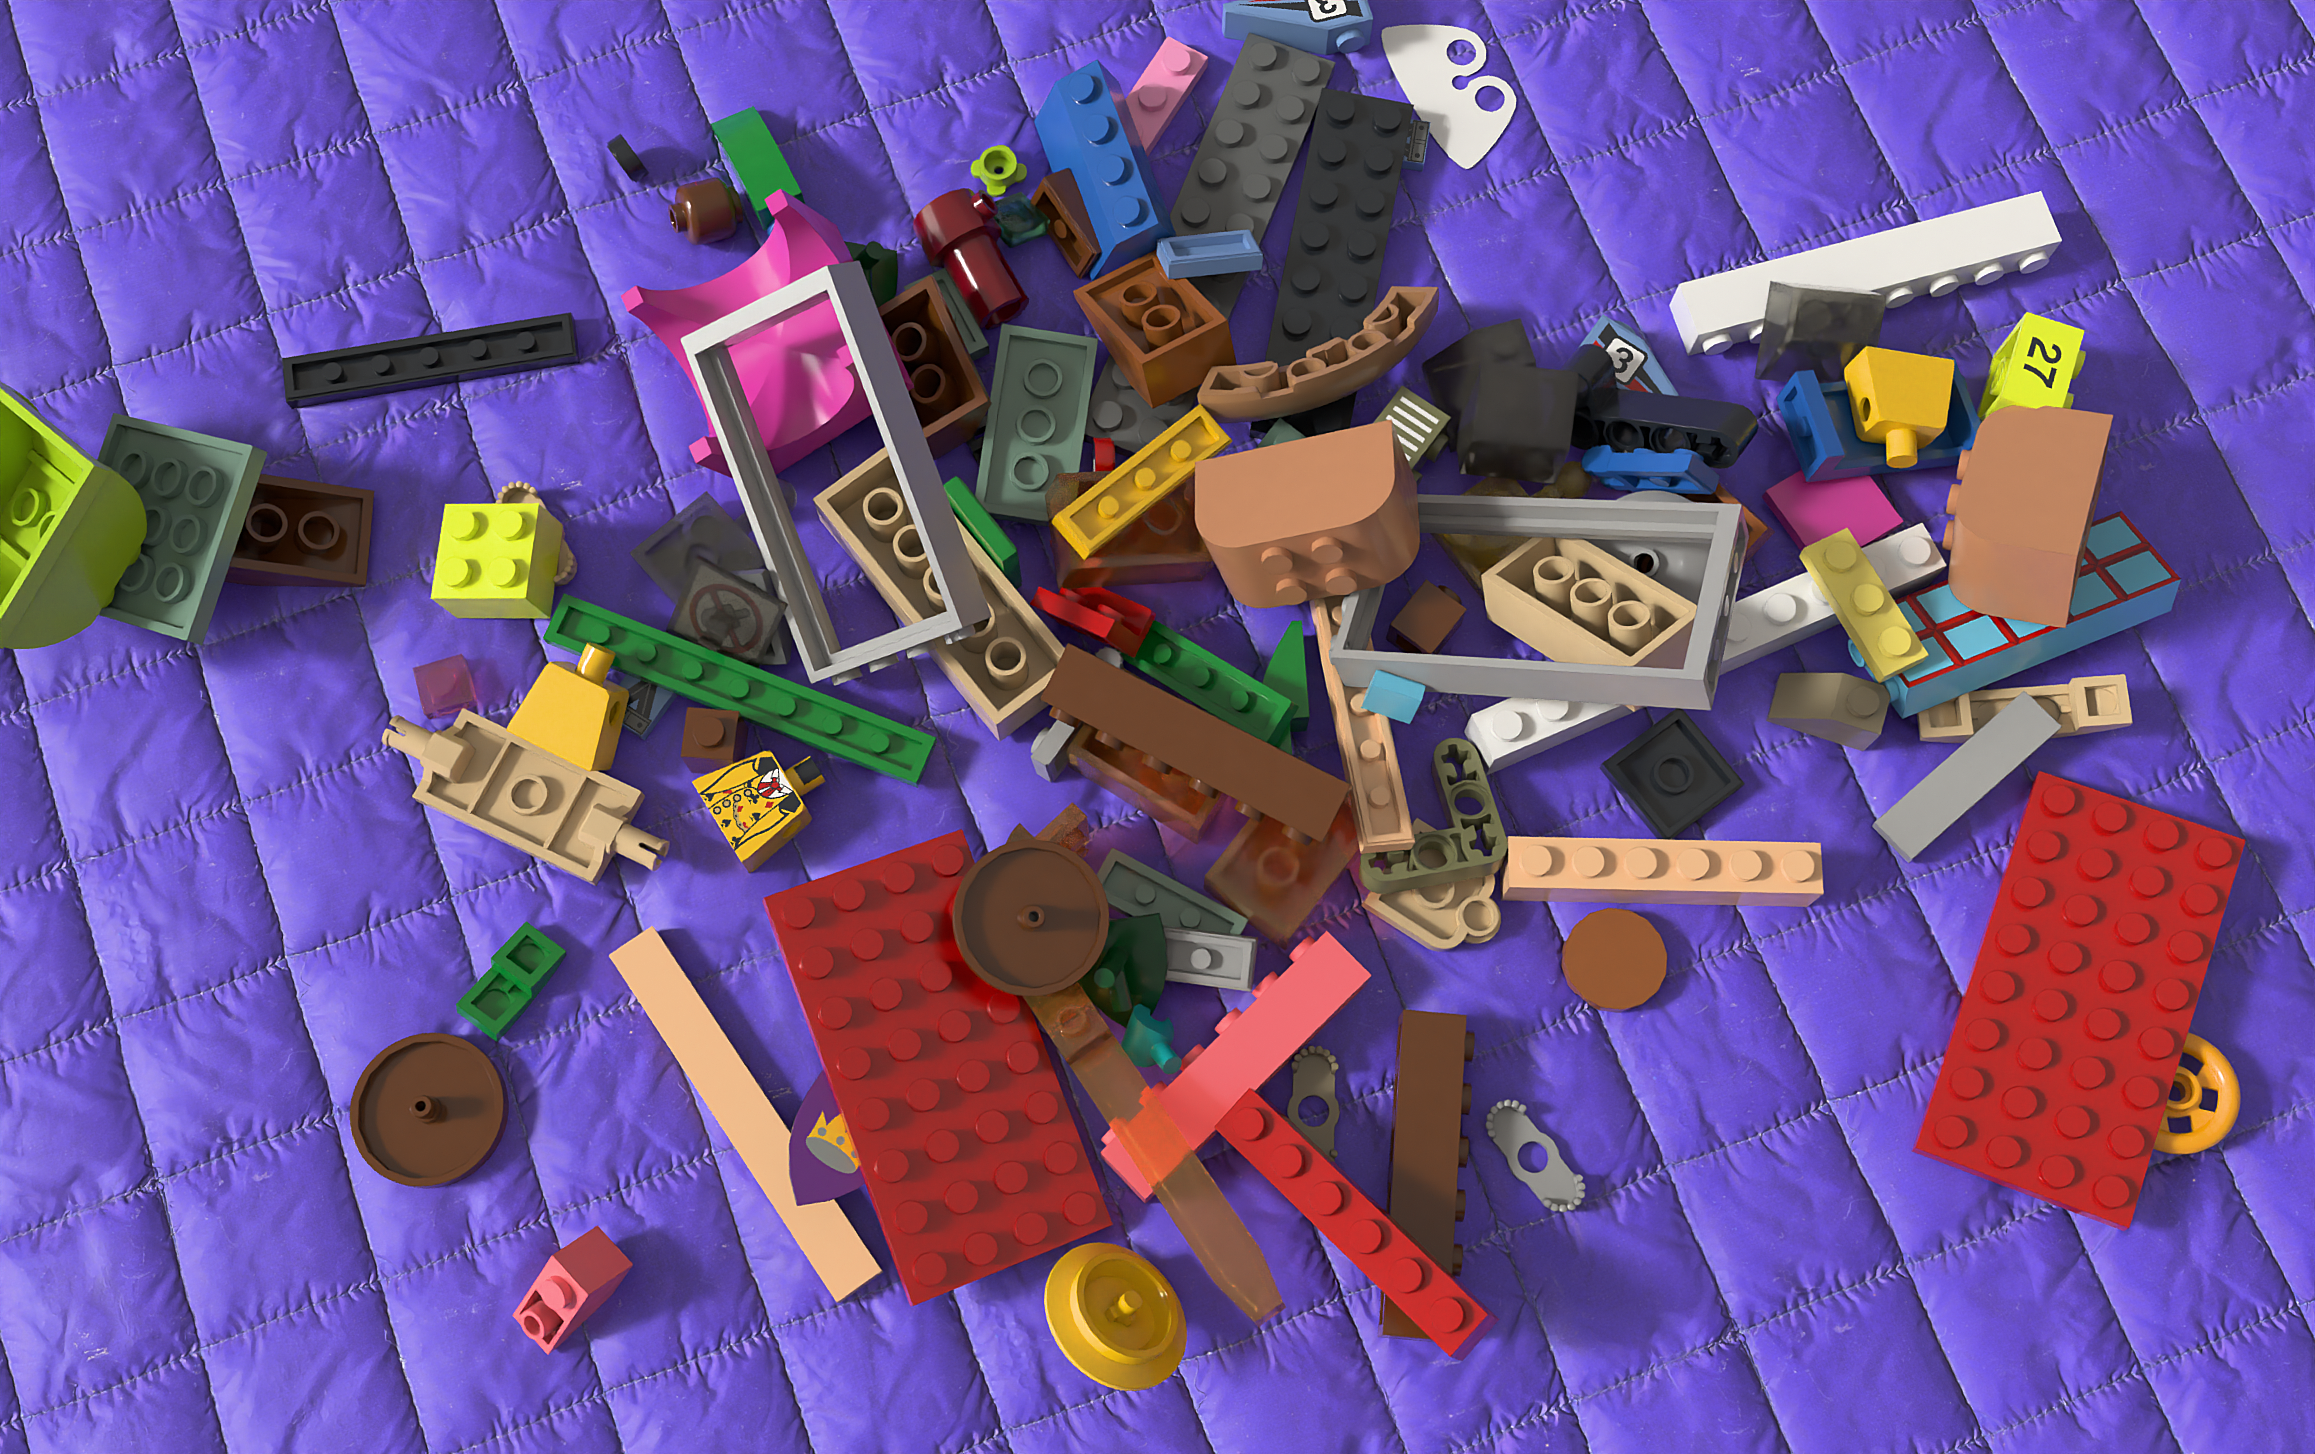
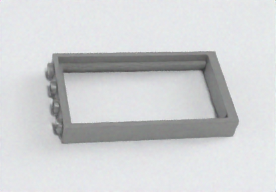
M860 261L827 265L680 338L810 682L814 683L831 677L835 686L862 676L860 665L867 663L870 672H874L898 663L899 659L896 654L898 651L905 649L909 659L937 648L934 640L936 637L943 635L948 645L975 635L976 632L973 624L991 618L992 615ZM828 299H831L947 609L944 613L845 650H841L728 348Z
M1417 494L1420 533L1711 543L1683 669L1366 651L1386 584L1354 591L1344 596L1342 602V622L1338 635H1333L1330 641V663L1335 665L1344 686L1368 688L1375 671L1382 670L1422 683L1426 686L1425 692L1712 710L1749 539L1742 504Z

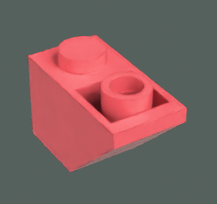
M597 1225L550 1257L512 1316L519 1322L525 1334L535 1340L548 1355L613 1295L633 1266V1263Z

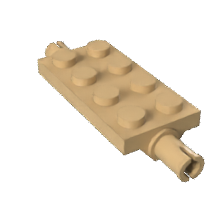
M462 708L453 726L445 731L438 730L434 733L406 720L400 715H396L389 724L396 727V731L405 736L387 728L383 733L382 742L384 745L419 759L421 766L424 767L422 780L412 796L417 802L597 886L611 858L616 853L634 860L652 871L658 870L662 861L657 859L658 856L646 849L663 857L667 855L670 845L669 841L655 837L631 825L635 814L645 798L642 791L599 771L589 772L506 731L507 728Z

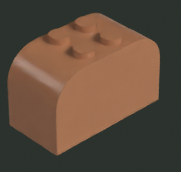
M2012 405L1993 412L1982 421L1977 430L1972 450H1962L1957 479L1962 480L1961 485H1951L1946 514L1955 516L1954 521L1948 520L1942 549L1951 551L1948 583L1953 595L1962 604L1976 612L1990 616L2066 628L2101 490L2113 415L2052 406H2042L2035 409Z
M1392 419L1195 462L1196 527L1229 592L1237 601L1246 606L1273 608L1284 605H1297L1304 601L1334 595H1347L1354 591L1378 587L1391 582L1403 574L1417 556L1420 546L1417 483Z

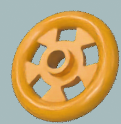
M2189 1032L2182 1052L2193 1056L2203 1065L2196 1076L2184 1067L2178 1066L2172 1085L2179 1089L2181 1097L2179 1101L2168 1099L2153 1147L2157 1151L2169 1154L2198 1153L2218 1144L2234 1126L2240 1110V1086L2230 1062L2210 1042ZM2202 1088L2217 1091L2218 1102L2215 1112L2199 1108L2202 1100ZM2188 1116L2190 1118L2191 1132L2171 1133L2169 1131L2167 1117L2177 1119Z

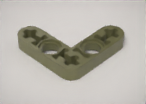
M1461 738L1445 739L1436 746L1432 757L1431 775L1449 829L1414 834L1415 843L1411 850L1362 854L1358 869L1359 879L1369 891L1377 894H1389L1489 876L1496 873L1502 867L1508 848L1507 837L1476 748L1467 740ZM1447 758H1454L1457 764H1463L1461 772L1462 781L1456 783L1457 773L1452 763H1446ZM1470 797L1476 799L1481 804L1483 810L1475 815H1466L1456 808L1455 802L1460 798ZM1482 829L1480 838L1483 847L1486 850H1492L1491 856H1483L1481 850H1474L1477 839L1476 831ZM1427 849H1435L1445 855L1447 863L1439 868H1431L1421 862L1419 854ZM1404 855H1409L1410 871H1407V862H1403ZM1375 861H1383L1386 867L1391 868V873L1383 874L1379 867H1374Z

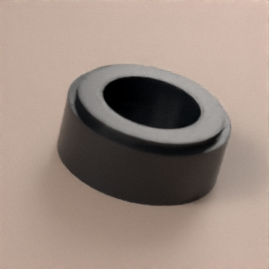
M621 133L607 143V148L632 182L635 181L637 183L649 174Z

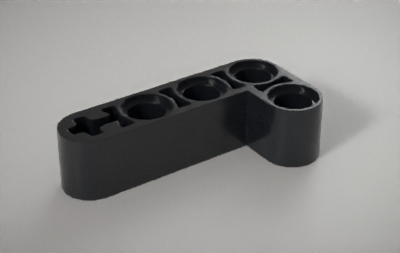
M1584 344L1580 346L1553 378L1552 387L1561 436L1567 443L1579 449L1587 450L1597 445L1599 447L1601 445H1609L1616 453H1633L1634 449L1637 448L1652 450L1656 453H1674L1676 449H1687L1700 454L1707 466L1721 469L1733 466L1758 432L1756 416L1751 410L1737 403L1618 389L1612 357L1606 350L1597 345Z

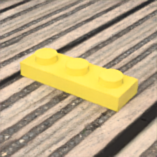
M1848 528L1803 548L1799 555L1801 561L1878 683L1924 662L1929 654Z

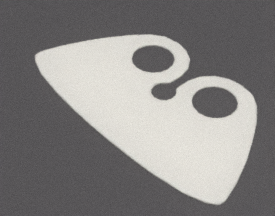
M1400 25L1383 29L1381 38L1384 51L1400 86L1410 103L1414 104L1413 108L1422 121L1431 122L1429 132L1454 162L1465 169L1472 168L1498 140L1510 122L1516 108V96L1507 82L1498 77L1489 75L1471 80L1468 86L1462 90L1456 89L1452 85L1454 77H1467L1477 72L1483 66L1486 60V48L1483 41L1476 33L1453 26ZM1456 40H1466L1475 47L1476 57L1467 65H1457L1451 62L1447 56L1449 44ZM1485 86L1499 88L1505 97L1503 106L1493 112L1482 110L1475 101V95L1480 88Z

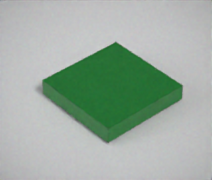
M955 476L943 485L954 515L1017 590L1022 586L1017 548L963 480Z

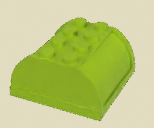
M0 381V648L35 649L59 643L80 633L95 621L101 609L111 603L115 593L114 588L126 568L135 563L140 555L141 544L147 533V519L139 494L125 478L110 467L97 461L41 415L38 409L20 392Z

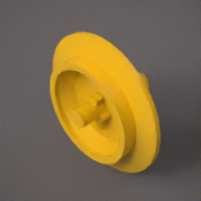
M1097 1242L1073 1248L1054 1265L1045 1287L1044 1304L1046 1317L1059 1348L1075 1367L1094 1381L1123 1391L1150 1389L1161 1384L1171 1376L1179 1366L1186 1349V1320L1177 1294L1165 1276L1152 1263L1125 1247Z

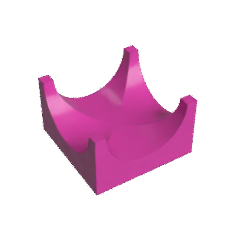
M781 188L764 199L772 216L775 218L773 230L764 245L743 264L716 279L696 286L665 291L650 290L636 285L621 295L627 311L646 324L671 351L687 374L701 401L708 422L709 437L703 436L688 446L696 464L730 478H733L680 338L827 265L854 262L837 225ZM831 299L728 348L775 475L873 414ZM883 323L905 385L909 391L914 388V385Z

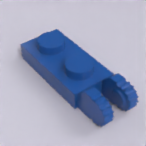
M1597 445L1587 449L1580 463L1582 465L1581 468L1586 473L1594 477L1597 475L1600 478L1599 482L1611 490L1614 488L1615 490H1631L1633 492L1665 491L1685 494H1712L1715 492L1720 478L1719 474L1703 462L1704 458L1700 454L1687 449H1676L1674 453H1656L1652 450L1637 448L1634 449L1633 453H1616L1609 445H1601V447Z

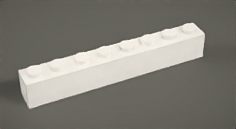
M2039 191L1684 282L1678 285L1669 306L1687 355L1705 352L1706 355H1715L1726 351L1733 344L1750 340L1751 343H1761L1775 337L1778 332L1793 328L1798 332L1808 331L1819 326L1824 320L1841 317L1842 320H1850L1863 315L1874 307L1886 305L1887 308H1896L1910 302L1914 297L1931 293L1933 297H1938L1954 291L1959 285L1976 282L1977 285H1985L2009 272L2020 270L2021 273L2027 274L2037 271L2048 264L2050 256L2062 242V239L2043 194Z

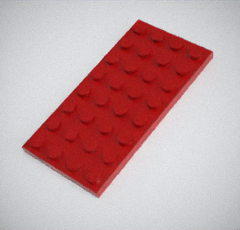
M2039 771L2034 778L1912 1152L2122 1231L2129 1229L2246 840Z
M962 829L766 896L762 900L910 1307L1113 1225L1026 996L1005 993L985 983L968 967L956 945L952 926L953 904L960 883L975 864Z

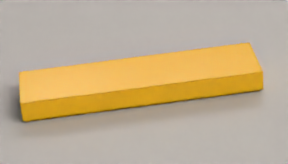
M1199 404L1055 515L1051 523L1085 561L1195 474V462L1216 458L1230 446L1233 440L1205 408Z

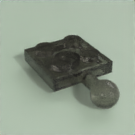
M777 478L791 513L797 504V492L790 482ZM707 491L629 552L633 560L681 613L703 563L719 572L768 570L761 550L747 536L753 529L746 511L733 520Z

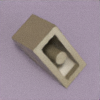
M1780 673L1766 721L1864 751L1881 735L1891 696L1886 686L1846 673Z

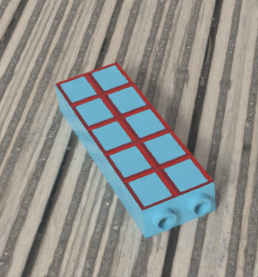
M2122 511L2092 522L2066 628L1976 612L1966 607L1953 595L1947 579L1894 600L1929 654L1924 662L1878 683L1851 639L1848 641V648L1856 665L1859 667L1864 666L1875 683L1886 686L1891 696L1889 703L1893 705L1903 719L2171 611L2181 578Z

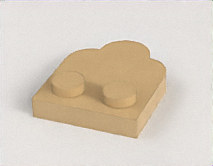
M1416 818L1412 823L1413 834L1437 831L1419 818ZM1427 849L1419 854L1421 862L1431 868H1439L1447 863L1445 855L1435 849ZM1404 855L1403 862H1407V871H1410L1409 855ZM1385 866L1382 873L1390 874L1391 868ZM1494 874L1389 894H1377L1370 891L1361 905L1421 945L1437 952L1451 950L1462 941L1469 944L1487 942L1496 935L1501 924L1499 907L1490 898L1495 886Z

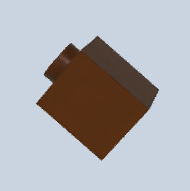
M1426 579L1390 623L1386 640L1403 653L1437 655L1461 626L1467 609L1461 605L1462 601L1454 591L1443 585L1436 587Z
M687 707L681 758L691 773L709 774L745 759L749 728L740 712Z

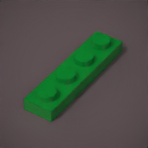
M1156 620L1153 621L1135 658L1120 652L1123 660L1216 717L1273 746L1277 744L1299 708L1291 700Z

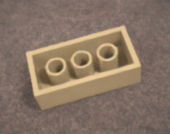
M1532 537L1481 575L1487 619L1555 662L1668 669L1684 668L1697 605L1584 539ZM1624 705L1634 712H1636L1639 708L1642 707L1636 705Z

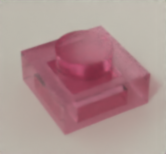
M462 654L413 668L423 714L429 720L461 711L462 708L467 709L478 706L468 662Z

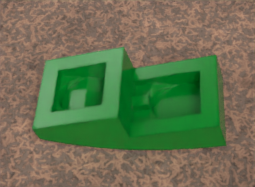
M525 922L491 957L492 967L456 1004L457 1013L498 1043L548 983L566 957V950L528 922Z

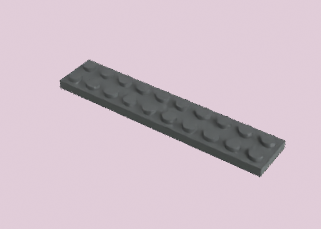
M1248 33L1170 213V219L1177 237L1248 229L1251 231L1259 248H1261L1316 117L1321 89L1328 88L1334 74L1336 62ZM1251 271L1187 277L1186 279L1228 320L1229 325ZM1109 354L1089 401L1083 441L1092 444L1093 438H1111L1114 440L1115 453L1130 458L1193 410L1202 384L1152 409L1129 384L1112 355Z

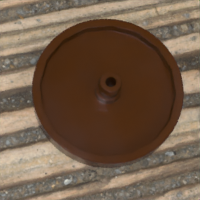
M1014 841L988 852L971 867L963 878L953 904V934L958 950L968 967L988 985L1012 995H1047L1063 990L1077 982L1097 961L1108 935V902L1103 886L1093 869L1073 851L1049 841Z
M422 1033L403 1038L376 1055L357 1081L350 1105V1128L353 1140L366 1163L381 1176L393 1182L423 1189L439 1188L457 1183L482 1167L492 1156L503 1137L509 1113L506 1084L501 1072L492 1059L481 1049L462 1038L444 1033Z

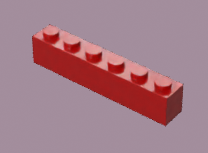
M1249 1088L1214 1126L1232 1146L1450 1357L1463 1361L1499 1321L1496 1315L1267 1097Z

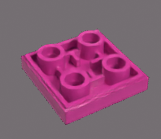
M1801 469L1766 490L1762 496L1801 552L1803 548L1845 528L1849 529L1860 548H1863L1896 530L1904 522L1870 475L1806 482Z

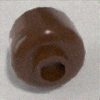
M716 177L679 186L675 194V204L668 206L673 230L675 233L683 232L686 239L693 245H702L731 238L736 233L737 224L743 222L742 205L734 186L727 187L720 178Z

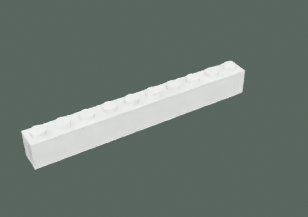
M1923 522L1861 548L1894 600L1929 586L1947 566ZM1808 571L1735 602L1719 676L1841 624ZM1511 697L1472 714L1464 733L1468 741L1476 748L1487 776L1620 719L1634 711L1621 704Z

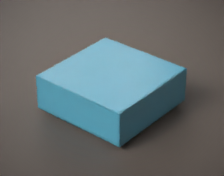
M1376 670L1365 693L1361 708L1410 724L1422 701L1426 686L1382 670Z

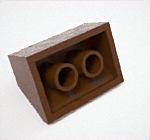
M930 275L877 309L914 385V388L909 390L908 393L935 461L973 437L992 402L936 279Z

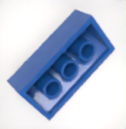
M1098 59L1056 81L1034 123L1052 172L1055 173L1065 168H1070L1077 182L1102 250L1089 271L1091 280L1094 281L1156 250L1157 239L1177 237L1119 81Z

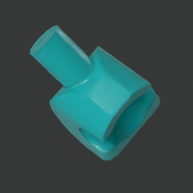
M1142 1004L1136 1005L1120 1044L1119 1056L1124 1061L1135 1066L1150 1067L1158 1064L1165 1074L1171 1075L1176 1073L1182 1065V1060L1171 1048L1174 1037L1172 1022L1168 1017L1163 1022L1157 1021L1150 1016L1151 1010Z

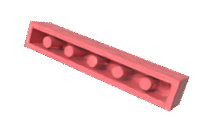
M1328 931L1317 941L1311 935L1305 938L1289 955L1288 958L1294 963L1280 977L1272 971L1252 991V994L1257 999L1243 1013L1236 1007L1220 1021L1214 1029L1220 1035L1206 1049L1200 1044L1196 1045L1182 1059L1180 1067L1182 1073L1167 1086L1162 1080L1158 1082L1140 1100L1139 1103L1145 1109L1131 1123L1122 1118L1103 1136L1101 1140L1106 1147L1100 1152L1101 1158L1145 1204L1218 1133L1214 1126L1249 1088L1259 1092L1368 984L1372 975Z

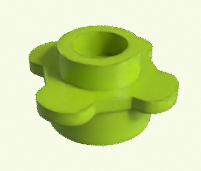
M997 145L986 149L980 156V159L972 163L971 174L974 178L981 179L987 186V193L990 196L1001 197L1006 193V189L1015 182L1021 183L1026 179L1027 169L1024 164L1017 163L1015 154L1008 146ZM995 169H1003V172L1001 174H996L994 172Z

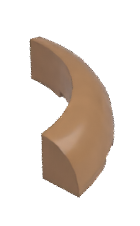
M1391 286L1379 306L1365 318L1363 330L1351 336L1348 340L1336 337L1322 345L1309 349L1306 352V358L1296 360L1290 365L1278 367V364L1274 361H1266L1246 365L1212 366L1197 394L1198 402L1217 423H1240L1288 416L1346 397L1385 375L1415 348L1438 312L1439 288Z

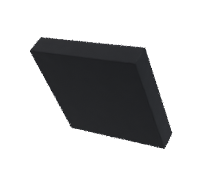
M1676 708L1604 761L1599 767L1657 839L1665 840L1676 838L1745 784L1681 708Z

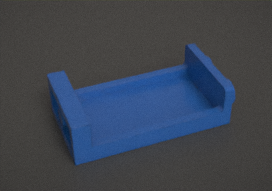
M1945 358L1954 360V373L1946 427L1925 448L1917 449L1918 462L1908 468H1893L1887 465L1885 444L1865 442L1857 437L1846 381L1819 384L1814 370L1796 371L1776 397L1806 482L1958 465L1962 450H1972L1977 430L1982 420L1977 416L1967 391L1966 380L1961 375L1955 358Z

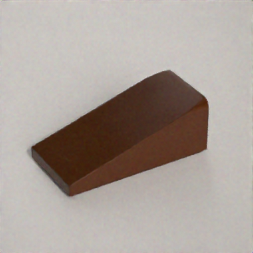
M1065 168L1042 179L1028 206L1079 279L1086 277L1102 250L1075 177L1070 168Z

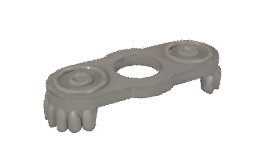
M1509 1099L1504 1102L1499 1101L1490 1108L1489 1114L1486 1116L1485 1128L1490 1139L1505 1156L1507 1166L1512 1175L1519 1181L1526 1183L1546 1208L1561 1213L1575 1209V1206L1580 1205L1581 1199L1585 1196L1583 1191L1585 1184L1582 1182L1583 1177L1579 1174H1573L1560 1158L1555 1142L1546 1134L1539 1132L1527 1117L1525 1105H1520L1518 1101L1511 1102ZM1528 1142L1540 1144L1547 1152V1165L1538 1173L1524 1170L1518 1162L1519 1149Z

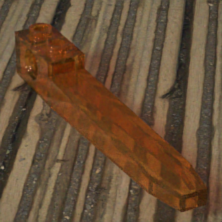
M1075 982L1063 990L1047 995L1023 996L1217 1287L1257 1327H1260L1286 1308L1263 1252L1079 983Z

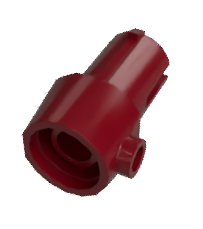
M961 188L949 191L928 203L913 220V229L930 266L945 268L979 328L982 329L985 326L987 330H990L1020 316L1029 304V298L996 243L1001 236L1002 229L993 218L998 214L995 202L983 190L974 193L969 188Z

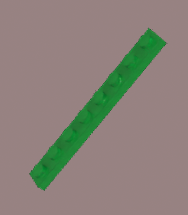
M565 593L543 636L547 644L580 657L587 642L601 645L616 654L610 667L611 669L714 709L739 711L744 721L916 788L920 784L937 744V739L934 736Z

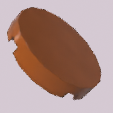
M1606 908L1589 913L1572 928L1563 945L1561 966L1568 986L1576 995L1578 994L1584 1001L1588 1002V1005L1599 1011L1621 1013L1640 1007L1658 991L1666 975L1667 952L1661 935L1647 919L1630 910Z

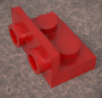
M1081 578L1075 581L1071 591L1061 587L1058 594L1039 586L1030 605L1057 623L1109 647L1111 646V648H1116L1118 651L1134 658L1156 617V613L1150 608Z

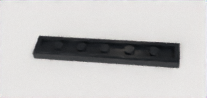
M570 312L282 358L286 403L291 409L575 364L580 363L575 319Z

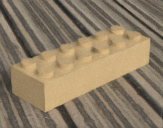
M885 446L814 497L813 501L823 525L905 626H909L944 613L947 609ZM955 516L992 617L973 624L976 632L975 635L951 644H946L943 635L934 638L937 648L927 653L999 742H1001L1050 705L1040 700L1065 648Z

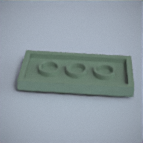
M1002 324L990 396L992 404L988 409L975 497L993 519L1056 528L1051 523L1055 515L1075 501L1098 338Z

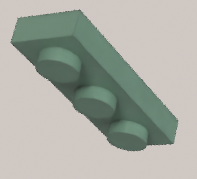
M1113 847L1097 873V877L1106 894L1108 907L1126 917L1160 913L1163 925L1242 935L1248 924L1249 919Z

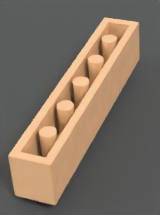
M1508 836V848L1503 865L1500 868L1501 901L1808 907L1824 894L1821 843Z

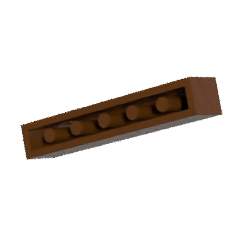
M1069 643L1040 700L1053 706L1049 713L1053 718L1076 729L1080 721L1099 729L1095 739L1123 752L1126 744L1144 752L1145 754L1141 762L1166 775L1170 774L1173 767L1190 775L1191 778L1187 784L1189 787L1213 799H1216L1219 791L1237 799L1238 802L1234 808L1235 810L1261 823L1266 815L1284 823L1285 825L1281 833L1308 847L1313 838L1320 842L1326 841L1353 785Z
M1403 1009L1398 1018L1386 1212L1452 1275L1460 1277L1463 1246L1462 1244L1454 1243L1455 1221L1463 1222L1466 1192L1464 1189H1457L1458 1168H1466L1469 1152L1468 1136L1460 1135L1461 1114L1469 1115L1472 1098L1471 1083L1463 1082L1464 1062H1472L1475 1033L1472 1030H1466L1467 1015ZM1381 1290L1378 1337L1434 1342Z

